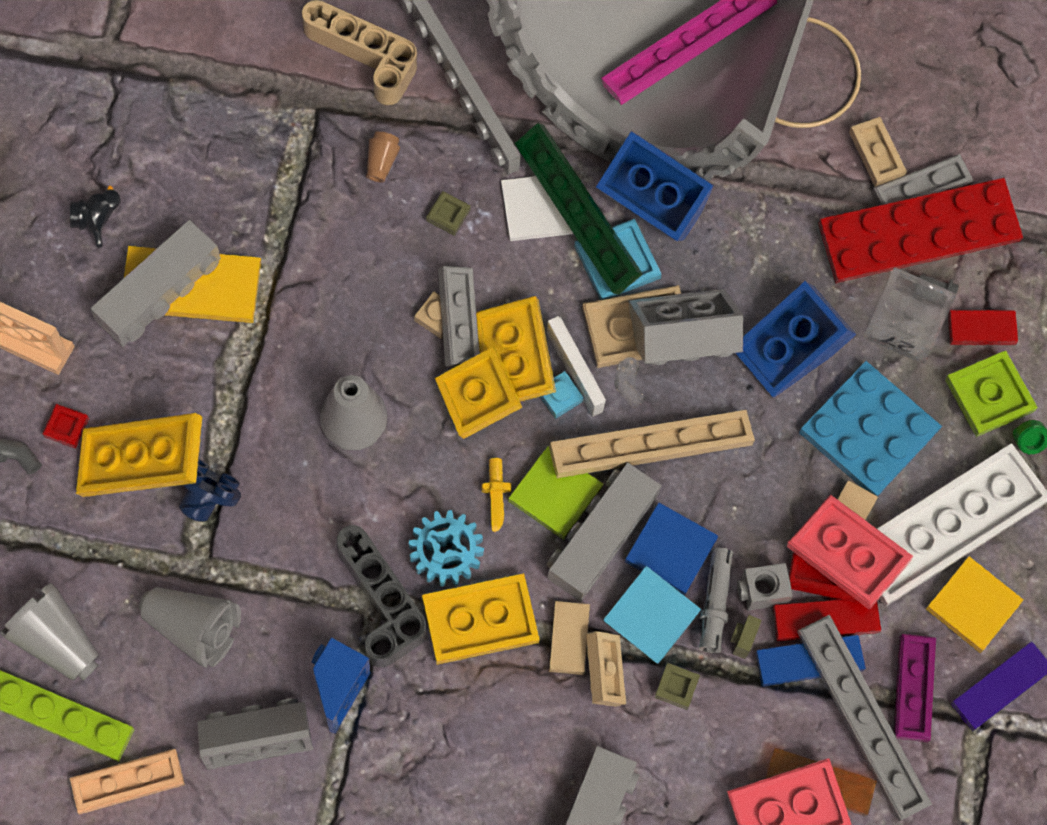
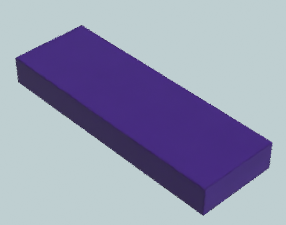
M1031 641L955 699L951 705L973 732L1046 676L1047 659Z

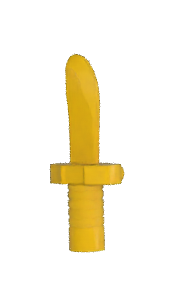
M501 458L489 459V483L481 484L482 493L490 494L491 530L493 532L500 530L504 522L503 493L511 492V483L503 482Z

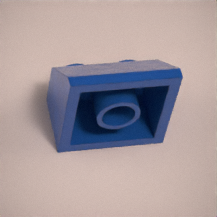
M331 638L326 646L321 644L318 647L311 663L315 665L313 671L329 731L336 734L371 672L368 657Z

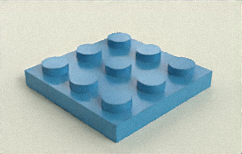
M865 361L800 429L799 433L861 488L878 497L939 432L942 426L871 364Z

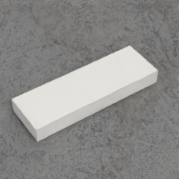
M559 316L549 320L546 333L573 383L583 395V401L592 417L602 413L606 399L565 324Z

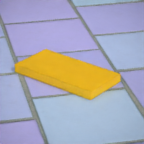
M128 246L124 278L157 248ZM220 254L221 259L214 271L208 275L203 274L194 282L193 289L186 296H179L173 301L165 316L254 323L261 258Z
M197 413L83 428L76 494L87 497L196 483L202 416Z

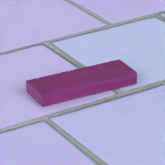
M901 634L899 636L894 735L897 739L927 743L931 741L936 638L910 634Z

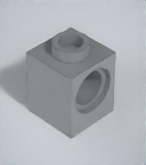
M786 563L747 568L744 570L741 580L737 581L739 599L746 602L747 611L788 604L793 597ZM764 581L768 583L771 587V593H760L755 587V582Z

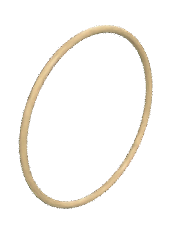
M808 17L807 22L827 28L837 35L848 47L856 66V84L846 105L837 113L824 120L811 123H794L776 117V123L789 127L810 128L835 120L851 106L860 88L861 68L858 56L851 43L836 28L811 17Z

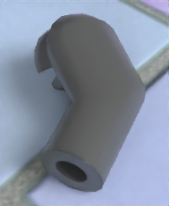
M0 439V462H5L7 458L15 459L28 475L34 474L41 468L42 464L24 442Z

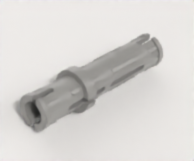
M717 547L711 550L704 610H701L700 613L702 632L698 648L706 653L721 652L722 632L724 624L728 621L726 601L734 552L732 550L728 551L727 548Z

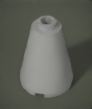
M349 375L338 380L323 402L320 410V425L325 437L345 450H362L372 446L382 435L387 426V409L382 398L362 378Z
M50 583L41 590L44 594L39 599L32 597L5 624L6 628L1 630L0 634L11 643L74 681L79 676L84 681L99 666L95 662L99 654L59 590Z
M155 587L151 591L145 592L139 602L141 618L197 664L206 668L207 665L211 667L216 666L226 656L235 640L229 637L233 626L239 628L241 622L239 605L226 599Z

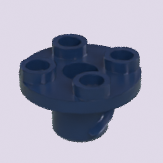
M198 459L196 483L183 485L187 490L179 504V509L186 517L194 521L205 522L211 516L216 504L229 507L238 504L241 498V493L237 489L240 482L231 475L225 473L219 475L209 470V465Z

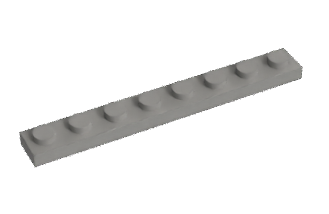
M400 0L406 14L411 13L414 17V25L421 39L426 38L429 42V50L436 64L441 63L444 67V75L451 89L456 88L459 92L463 110L467 115L472 114L477 122L475 123V128L478 135L483 141L487 139L492 147L490 151L498 167L503 166L508 175L518 171L521 155L428 1Z

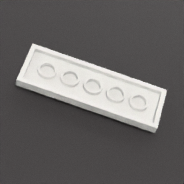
M1012 443L878 528L880 532L913 555L912 561L879 598L885 607L1047 503V490Z

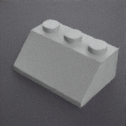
M725 289L628 300L637 351L645 364L663 365L667 361L672 360L695 361L705 356L728 357L732 353L743 352V314Z
M294 698L278 701L276 703L277 707L262 709L261 705H253L242 708L240 714L227 716V712H215L206 715V720L198 721L200 757L207 770L313 750L305 702L298 703L297 699Z

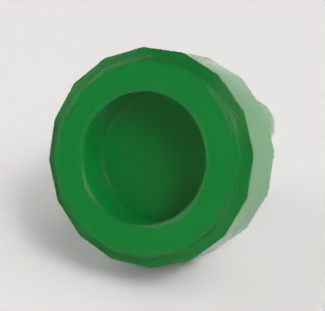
M1028 420L1013 430L1015 443L1023 453L1028 455L1037 454L1047 447V428L1042 422Z

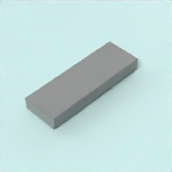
M960 154L874 187L872 193L878 205H884L973 184L974 180Z
M442 266L438 269L445 366L456 367L480 354L473 268Z

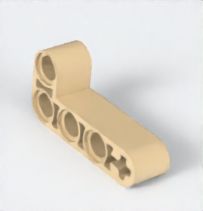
M310 1L303 7L304 33L310 40L376 69L373 76L374 95L381 104L393 105L402 98L417 70V50L411 41L323 1ZM346 31L351 33L348 36L340 35V33ZM372 44H376V45H379L380 47H378V48H376V49H372V48H369L368 46H369V45H372ZM399 57H405L409 60L405 62H400L396 59ZM389 82L393 83L394 86L387 88L383 87L382 84Z

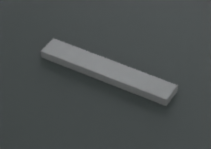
M828 615L797 632L898 821H902L932 805L831 616Z

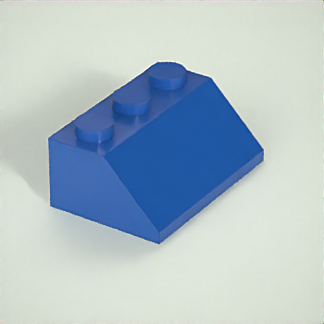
M633 131L630 132L596 188L676 241L685 240L701 215L714 187L713 184Z

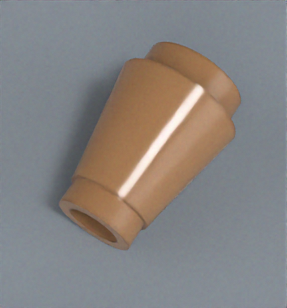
M375 132L373 138L369 139L366 178L375 182H385L386 176L401 149L398 145V137L386 132Z

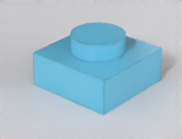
M566 371L554 378L555 393L540 396L555 419L581 404L584 400L583 395Z

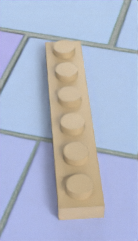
M747 410L553 441L550 442L549 450L556 478L621 468L625 467L627 463L633 466L752 446L755 439Z

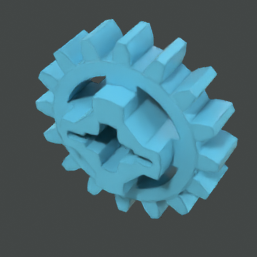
M448 510L446 518H441L439 512L435 511L433 521L430 522L427 518H422L423 529L414 527L413 535L418 540H409V548L416 550L410 554V561L420 562L416 566V573L428 572L427 582L430 583L437 577L442 587H444L446 579H451L456 586L458 585L460 575H463L468 580L471 578L470 567L479 569L480 561L475 557L483 556L484 548L476 545L483 542L482 534L473 535L477 525L475 522L466 525L465 514H462L457 520L453 518L452 510ZM441 528H448L447 530H443L440 532L435 531ZM462 534L469 543L470 551H467V547L461 545ZM448 543L452 544V550L448 549L445 553L440 552V546L445 547ZM423 545L432 552L431 562L424 555ZM454 564L458 565V566L455 567V568L444 569L445 567L450 566V565H454Z

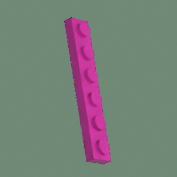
M720 0L602 77L603 86L620 105H623L776 5L777 0Z

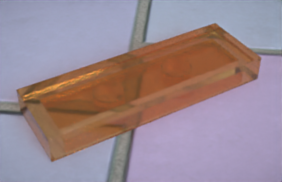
M774 748L765 779L818 761ZM832 766L847 811L867 816L877 781Z

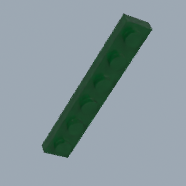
M537 123L514 144L612 293L619 295L642 276L643 273L546 127Z

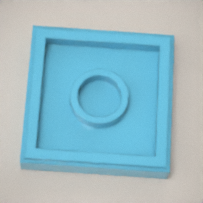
M635 219L612 227L643 273L642 276L620 294L661 279V271ZM575 241L574 247L599 299L604 300L618 296L612 293L579 241Z
M646 566L603 621L659 664L701 609Z

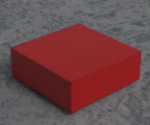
M56 404L42 434L44 438L76 449L83 434V428L86 427L89 421V417L84 413Z

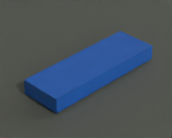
M859 635L842 637L860 672L864 671L866 667ZM803 643L762 649L755 652L762 687L821 678Z

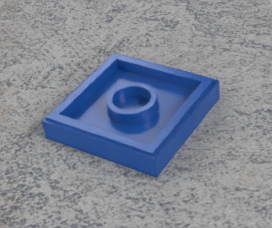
M658 503L626 557L625 563L641 572L646 566L685 596L718 539V535L665 505Z

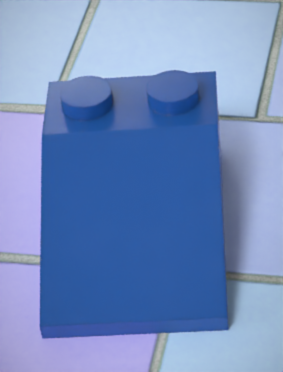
M804 281L743 336V352L736 354L770 395L775 398L831 358L857 334L816 287Z

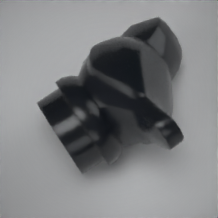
M109 185L105 192L91 195L87 201L83 199L71 201V228H79V230L87 228L93 235L97 248L103 247L102 230L112 212L121 203L119 193Z

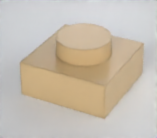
M433 292L414 316V321L442 339L440 295Z

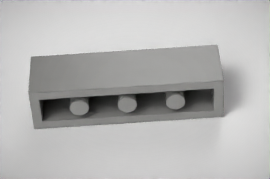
M188 220L90 308L95 321L122 347L129 341H136L141 337L145 327L152 320H158L163 317L173 301L179 296H186L193 289L194 282L203 274L208 275L214 271L221 259L218 246L191 220Z
M627 463L622 471L617 468L614 470L605 484L609 489L602 498L599 495L595 496L586 510L590 515L583 524L577 522L572 527L566 537L570 541L563 551L557 549L547 563V566L550 568L547 579L580 602L588 594L659 495L662 485L630 463Z
M597 746L566 825H620L627 809L621 806L625 792L632 795L639 778V774L634 773L637 762Z

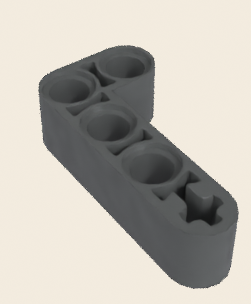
M349 525L344 527L337 536L338 553L384 621L383 625L373 630L367 636L365 652L366 657L369 658V662L373 666L387 667L424 642L426 637V621L367 533L359 526ZM352 540L354 544L359 542V551L362 555L359 560L355 549L352 546L347 547L348 541ZM370 566H375L381 570L380 576L375 579H368L362 573ZM389 594H394L401 600L395 607H386L381 601ZM408 622H413L420 627V631L414 636H407L401 632L402 626ZM379 641H384L391 647L390 651L385 655H376L372 652L371 648Z

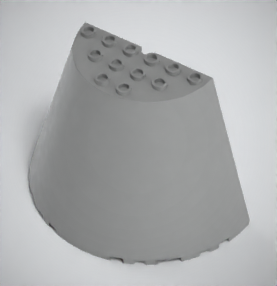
M720 0L486 1L490 6V11L487 14L494 36L501 37L506 48V54L510 58L507 62L508 67L513 75L521 80L527 95L531 99L536 95L546 106L542 112L569 137L595 155L611 162L630 132L633 131L705 180L710 181L715 175L724 177L732 174L740 166L743 168L768 143L814 0H777L776 5L623 105H620L603 86L601 78Z

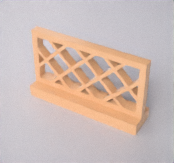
M0 302V348L59 375L75 347L73 342L61 337L56 327Z

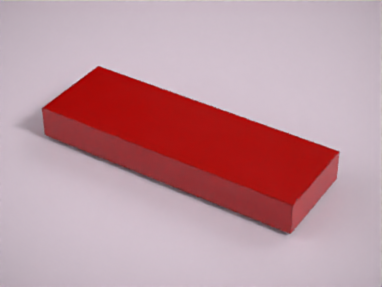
M856 599L855 602L830 600L773 606L777 641L801 640L797 633L799 630L828 615L831 616L841 636L881 632L877 601L870 609Z

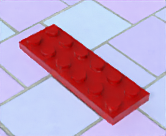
M1005 178L821 218L818 222L835 284L1012 244L1023 239Z

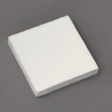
M536 176L501 180L510 241L573 234Z

